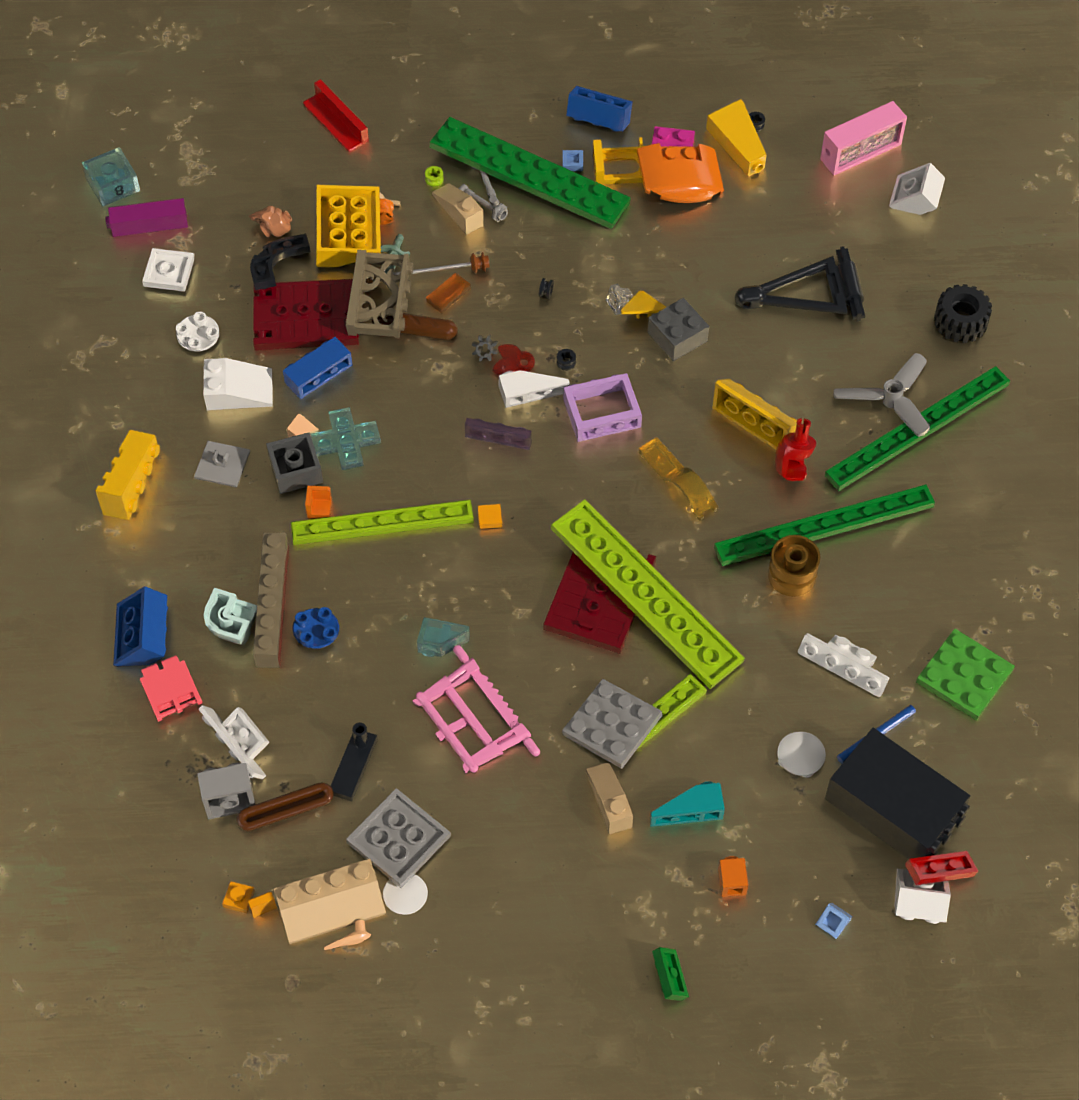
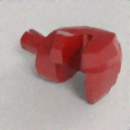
M802 418L797 419L795 433L786 434L780 440L776 449V471L789 481H803L806 478L807 468L804 464V459L809 458L816 447V440L808 435L811 421L805 418L803 424H801Z

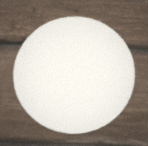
M415 874L402 888L389 879L383 890V899L386 906L391 911L402 915L412 914L421 909L428 896L425 882Z

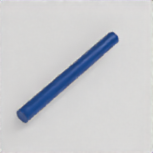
M909 705L876 728V730L886 734L915 714V708ZM863 738L837 755V759L841 764H843Z

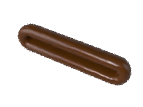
M403 313L405 329L400 332L402 334L451 340L458 333L457 325L451 320ZM391 315L386 317L387 322L381 316L377 317L378 322L382 325H390L394 321V317Z
M316 783L249 806L238 813L237 824L240 829L249 832L326 806L333 799V789L327 783Z

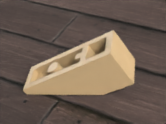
M450 183L432 192V196L466 235L484 226L483 209L472 196Z
M610 763L587 768L586 772L608 833L613 834L632 828L633 814Z

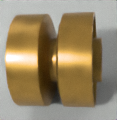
M789 535L776 542L772 549L768 578L770 584L777 592L786 596L796 597L808 593L814 587L820 564V551L816 544L800 535Z

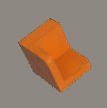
M307 486L305 507L308 519L331 517L332 496L329 486Z

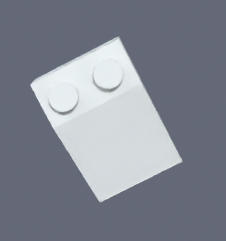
M228 358L204 359L203 396L206 409L273 407L272 368Z

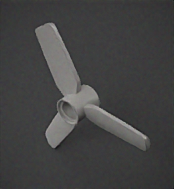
M914 353L895 375L894 379L885 382L884 389H834L833 395L836 399H883V404L888 408H894L897 415L918 437L925 435L930 430L929 424L912 401L903 396V392L912 386L926 365L927 360L921 354Z

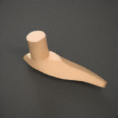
M355 921V932L324 947V950L354 945L367 940L371 934L365 931V921Z

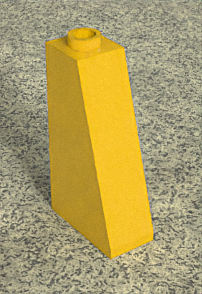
M741 99L707 115V131L747 176L759 173L765 168L766 152Z

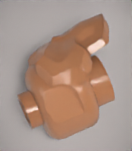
M267 206L249 215L250 220L260 223V227L267 237L272 235L281 237L291 229L290 222H292V218L286 210L283 211L280 208Z

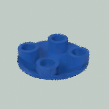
M327 607L307 609L295 615L292 627L293 635L305 647L312 649L324 648L333 643L337 638L339 623L332 614V611Z

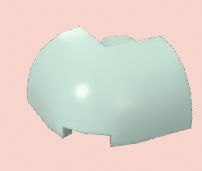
M214 587L204 610L206 626L211 633L221 639L244 645L251 635L250 629L257 615V605L239 600L236 594Z

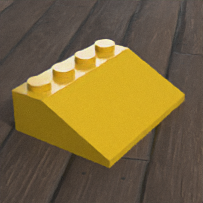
M317 185L316 267H340L356 262L357 250H366L368 253H381L379 187Z

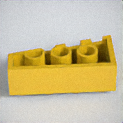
M129 430L119 448V457H114L111 462V472H106L103 476L104 485H98L95 490L103 515L129 520L131 514L136 511L138 496L144 491L145 479L151 474L152 462L154 457L157 458L160 451V445L157 444L155 435Z

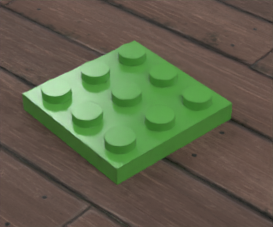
M954 629L917 677L916 683L977 720L1013 672L1015 665L957 629Z

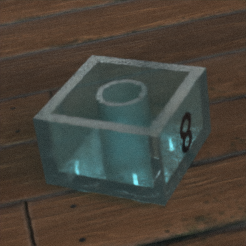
M120 147L82 162L86 180L102 207L140 191L137 175Z

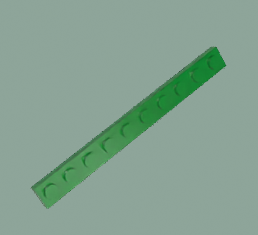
M996 366L922 411L921 415L930 426V430L925 435L916 436L903 423L825 471V477L838 491L844 489L1009 386L1010 380Z
M927 484L720 541L714 544V549L721 566L772 553L776 542L789 535H800L815 541L933 508L935 501Z

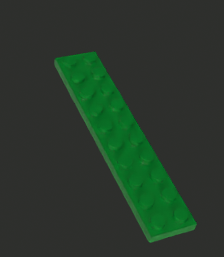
M452 117L446 120L430 141L429 148L611 230L630 204L631 197Z

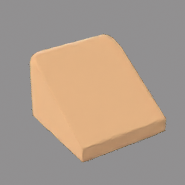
M300 414L294 418L287 428L288 438L310 432L313 439L319 431L318 428Z

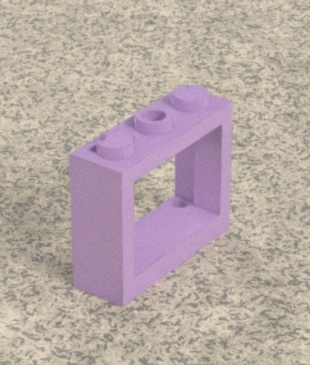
M627 373L615 374L611 377L593 379L589 382L571 384L564 387L563 400L577 442L641 428L642 414ZM621 390L624 391L630 407L629 411L585 421L581 420L575 401Z

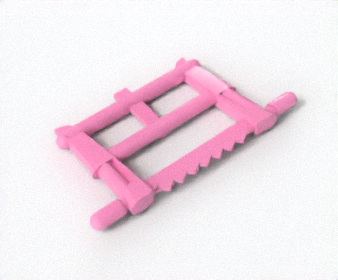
M460 645L454 646V653L464 664L448 677L444 675L442 679L426 691L417 692L416 699L412 700L415 705L424 708L438 727L439 731L435 735L440 742L445 738L464 762L463 769L465 773L469 770L473 773L477 772L478 766L504 754V750L522 741L533 756H538L540 749L530 738L529 730L522 723L519 724L517 721L518 716L513 714V709L508 708V703L502 701L503 696L498 695V690L492 688L493 683L488 682V677L481 674L473 658L469 659V656ZM471 677L512 729L494 741L454 689ZM445 693L463 716V718L449 725L446 724L431 703ZM467 725L471 726L486 746L470 756L454 734Z

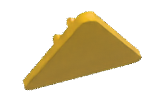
M640 290L621 309V314H636L637 319L640 318V314H647L649 318L651 313H657L666 308V306Z

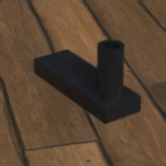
M361 722L356 723L352 728V736L331 784L333 796L353 801L378 740L377 735L367 732L366 725Z

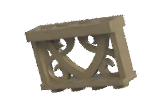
M357 250L346 319L348 335L367 334L400 338V332L405 329L403 312H407L408 299H405L406 293H410L411 282L408 278L409 275L413 274V262H410L409 254L368 253L366 250ZM369 264H380L382 266L379 269ZM391 265L401 268V272L398 275L393 274L395 268L390 269L387 274L385 270ZM374 276L376 277L373 283H366V279L371 278L374 280ZM382 281L393 295L386 302L376 307L373 299L363 293L373 290ZM364 303H369L372 307V310H369V307L362 308V305ZM391 315L394 317V321L390 325H382L377 317L381 316L387 322V316ZM372 319L374 321V324L359 323Z

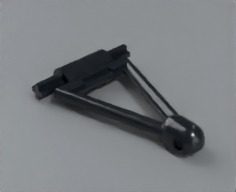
M844 246L836 250L839 263L837 266L834 256H831L762 285L742 287L735 294L736 304L744 309H754L763 305L847 315V305L850 306L853 319L861 321V318H865L862 305L864 295L857 268L850 259L848 248L845 249ZM825 270L833 303L767 295V293Z

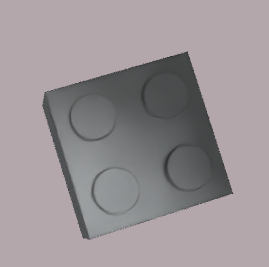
M682 298L649 317L648 334L672 361H675L708 342L709 325Z
M310 432L266 443L269 460L280 494L323 483L321 466Z

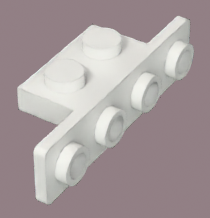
M807 633L798 649V654L877 697L883 694L889 681L888 676L871 668L877 657L867 649L852 644L845 637L835 635L828 643H825Z
M201 705L199 711L203 714V721L215 729V736L230 748V755L235 760L247 764L250 778L264 779L266 777L265 773L253 759L269 744V741L242 708L237 707L223 722L212 708Z

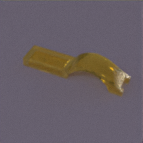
M657 437L639 448V454L666 484L671 482L680 488L688 499L693 514L699 521L704 519L703 513L711 508L714 512L718 511L715 500L701 478L692 469L683 467Z

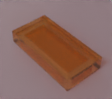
M454 273L426 297V302L442 314L471 289V284L457 273Z

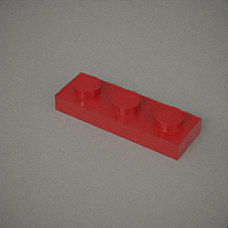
M968 851L911 858L905 863L915 885L974 877L978 873V869Z

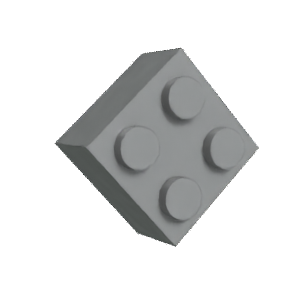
M232 763L227 767L218 769L208 768L203 772L197 773L201 798L208 820L237 814L242 809L255 805L252 783L246 763Z

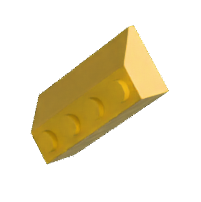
M731 379L718 380L715 383L712 408L768 445L777 449L778 443L786 434L795 433L796 419L785 415L776 406H771L762 400L760 396L746 390L741 384L735 383Z

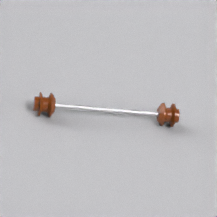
M483 252L478 257L472 253L470 262L415 269L413 274L471 266V270L475 274H477L478 269H483L486 273V268H490L488 255L484 256ZM393 272L394 275H398V274L400 273V272ZM371 278L366 279V283L371 284L373 283V280Z

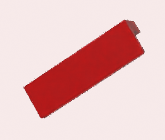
M321 79L315 82V95L305 100L303 105L348 152L369 141L368 128Z

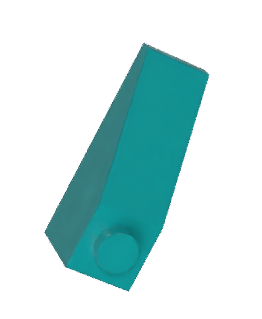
M707 781L700 785H695L651 812L650 827L723 820L725 808L721 784Z

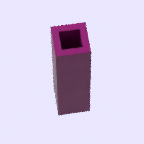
M184 198L109 207V216L105 217L107 229H111L113 237L188 228Z

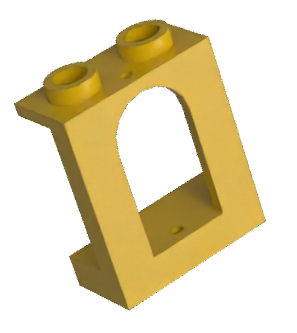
M642 137L639 138V146L602 148L601 140H593L595 182L602 185L643 183L640 168L634 173L604 175V161L634 160L639 163L637 149L644 147Z

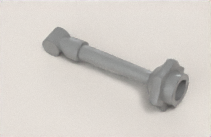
M480 171L490 203L493 206L499 205V200L487 174Z
M462 184L458 188L472 196L479 204L492 211V218L495 221L499 222L506 218L508 210L507 206L503 203L493 206L475 194L474 191L468 189L467 185Z

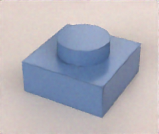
M563 150V167L571 171H583V150Z

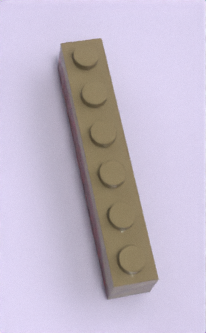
M263 533L253 651L256 668H280L289 554L286 533Z

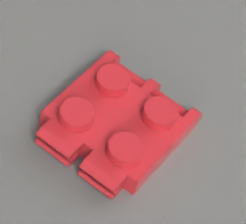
M177 655L161 661L163 666L161 670H159L157 663L141 669L143 677L140 678V682L158 722L162 721L163 717L172 713L183 712L182 709L196 703L198 705L202 704L185 661L179 662Z

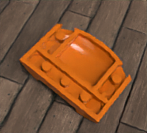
M660 143L637 149L644 190L649 195L653 191L661 195L660 199L665 201L697 203L710 200L718 192L719 195L724 192L715 149L703 144H698L697 147L660 146Z

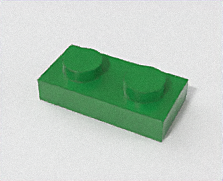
M659 947L653 950L655 967L658 971L665 999L683 1001L688 998L689 994L676 949Z

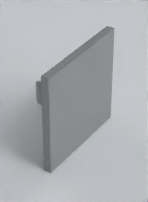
M207 441L194 479L237 488L250 454V449Z

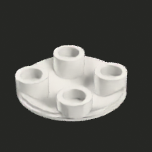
M196 312L177 324L176 337L179 344L185 349L204 351L217 342L219 327L204 312Z
M793 732L785 736L779 743L777 750L778 763L792 774L809 778L823 766L826 757L825 748L816 736L807 732Z

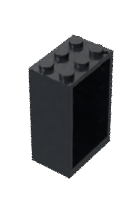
M873 727L830 778L825 800L907 859L938 854L937 850L940 845L944 846L951 838L953 829L955 827L959 828L965 820V814L970 808L968 801L971 795Z

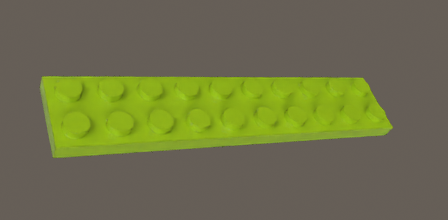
M585 499L551 525V530L709 689H712L744 662L745 658Z

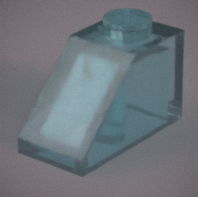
M424 617L417 639L418 653L428 657H442L453 651L454 646H462L469 642L470 627Z

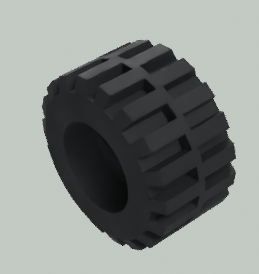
M958 284L954 285L953 288H947L946 292L943 291L940 295L934 315L935 326L939 328L938 332L941 335L945 334L947 339H954V342L962 341L967 343L968 340L973 342L977 337H982L983 333L987 330L992 312V303L989 302L990 298L988 295L984 296L982 290L978 291L976 290L977 287H968L967 284H963V286ZM957 311L968 313L969 316L960 315Z

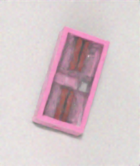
M891 101L824 132L820 160L834 176L901 145L907 116L894 101Z

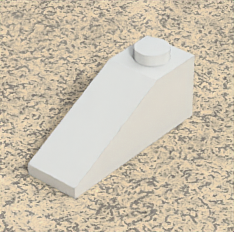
M521 370L515 372L507 371L499 375L498 386L505 408L562 395L564 387L569 386V380Z

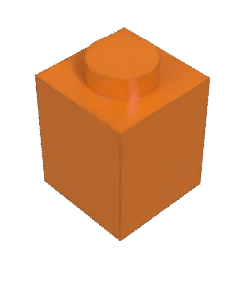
M729 856L720 860L718 871L721 896L747 895L748 879L745 858Z

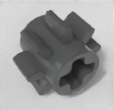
M490 334L487 338L479 335V343H472V346L476 347L472 355L477 354L480 357L479 361H482L483 358L491 361V353H498V350L494 349L498 341L493 342L490 339ZM484 344H487V345H488V346H487V349H488V350H487L486 352H483V351H482V350H483V347H482V346H483Z

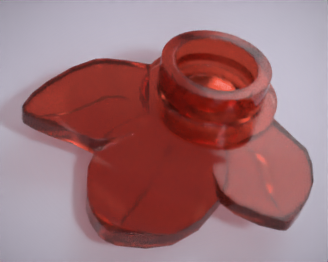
M504 344L498 346L502 359L494 365L492 371L498 376L507 371L515 372L521 370L529 372L535 365V359L531 353L521 351L516 345ZM526 360L528 364L523 366L520 364V361Z

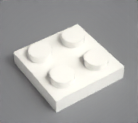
M152 248L142 281L143 286L185 292L195 259L194 253Z

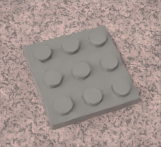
M602 679L564 727L562 733L563 736L622 769L660 720L662 711Z
M396 788L346 839V842L366 860L371 859L373 866L402 888L451 837V832Z

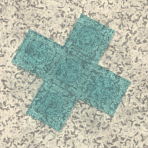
M350 407L328 411L332 430L311 434L317 456L337 452L342 470L364 466L360 448L381 443L376 421L354 425Z

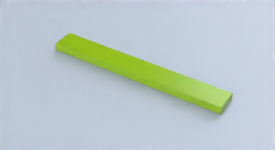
M471 500L294 521L291 522L293 545L468 524L474 523Z

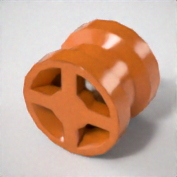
M380 199L381 225H387L393 221L394 216L392 212L394 204L388 199Z

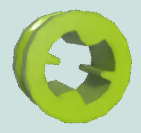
M431 166L426 169L425 181L429 186L437 187L443 183V170L440 167Z

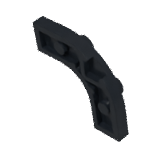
M306 233L270 242L263 246L261 253L253 256L250 270L255 290L276 286L273 268L280 260L311 252Z

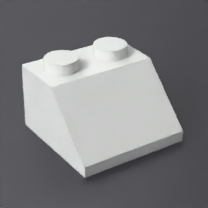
M931 162L899 174L889 206L892 209L918 215L937 209L945 177Z
M897 868L894 904L896 916H900L905 920H913L914 918L924 919L926 922L933 924L946 922L951 896L949 882L942 881L915 885L908 870Z

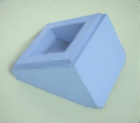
M829 903L815 925L837 939L850 922L852 916L834 903Z

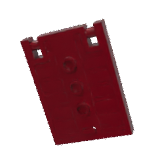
M353 279L276 283V286L267 289L255 290L254 288L253 331L254 337H257L253 338L254 350L320 347L322 343L334 337L344 346L359 345V334L357 336L348 335L346 328V313H348Z
M573 552L544 621L543 630L621 654L636 614ZM648 554L646 560L653 567L656 563V556Z

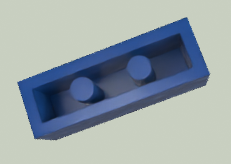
M576 86L569 93L566 116L573 117L577 121L583 120L595 126H604L613 131L623 132L630 124L633 101Z
M336 337L325 341L320 347L306 353L303 358L289 364L283 370L285 384L299 399H302L353 366L351 352Z

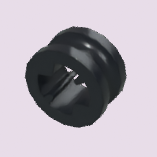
M751 112L749 116L756 132L763 130L765 116L760 112Z
M546 278L542 279L539 297L545 295L547 299L551 298L554 280L546 281Z
M562 349L557 353V366L559 369L568 371L575 367L576 354L573 350ZM565 358H570V361L568 359L567 362L563 361V359L565 360Z

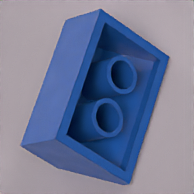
M144 586L117 603L114 666L152 665L165 657L166 615L168 611L166 594Z

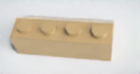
M371 859L274 888L289 944L354 925L357 920L367 921L386 915Z

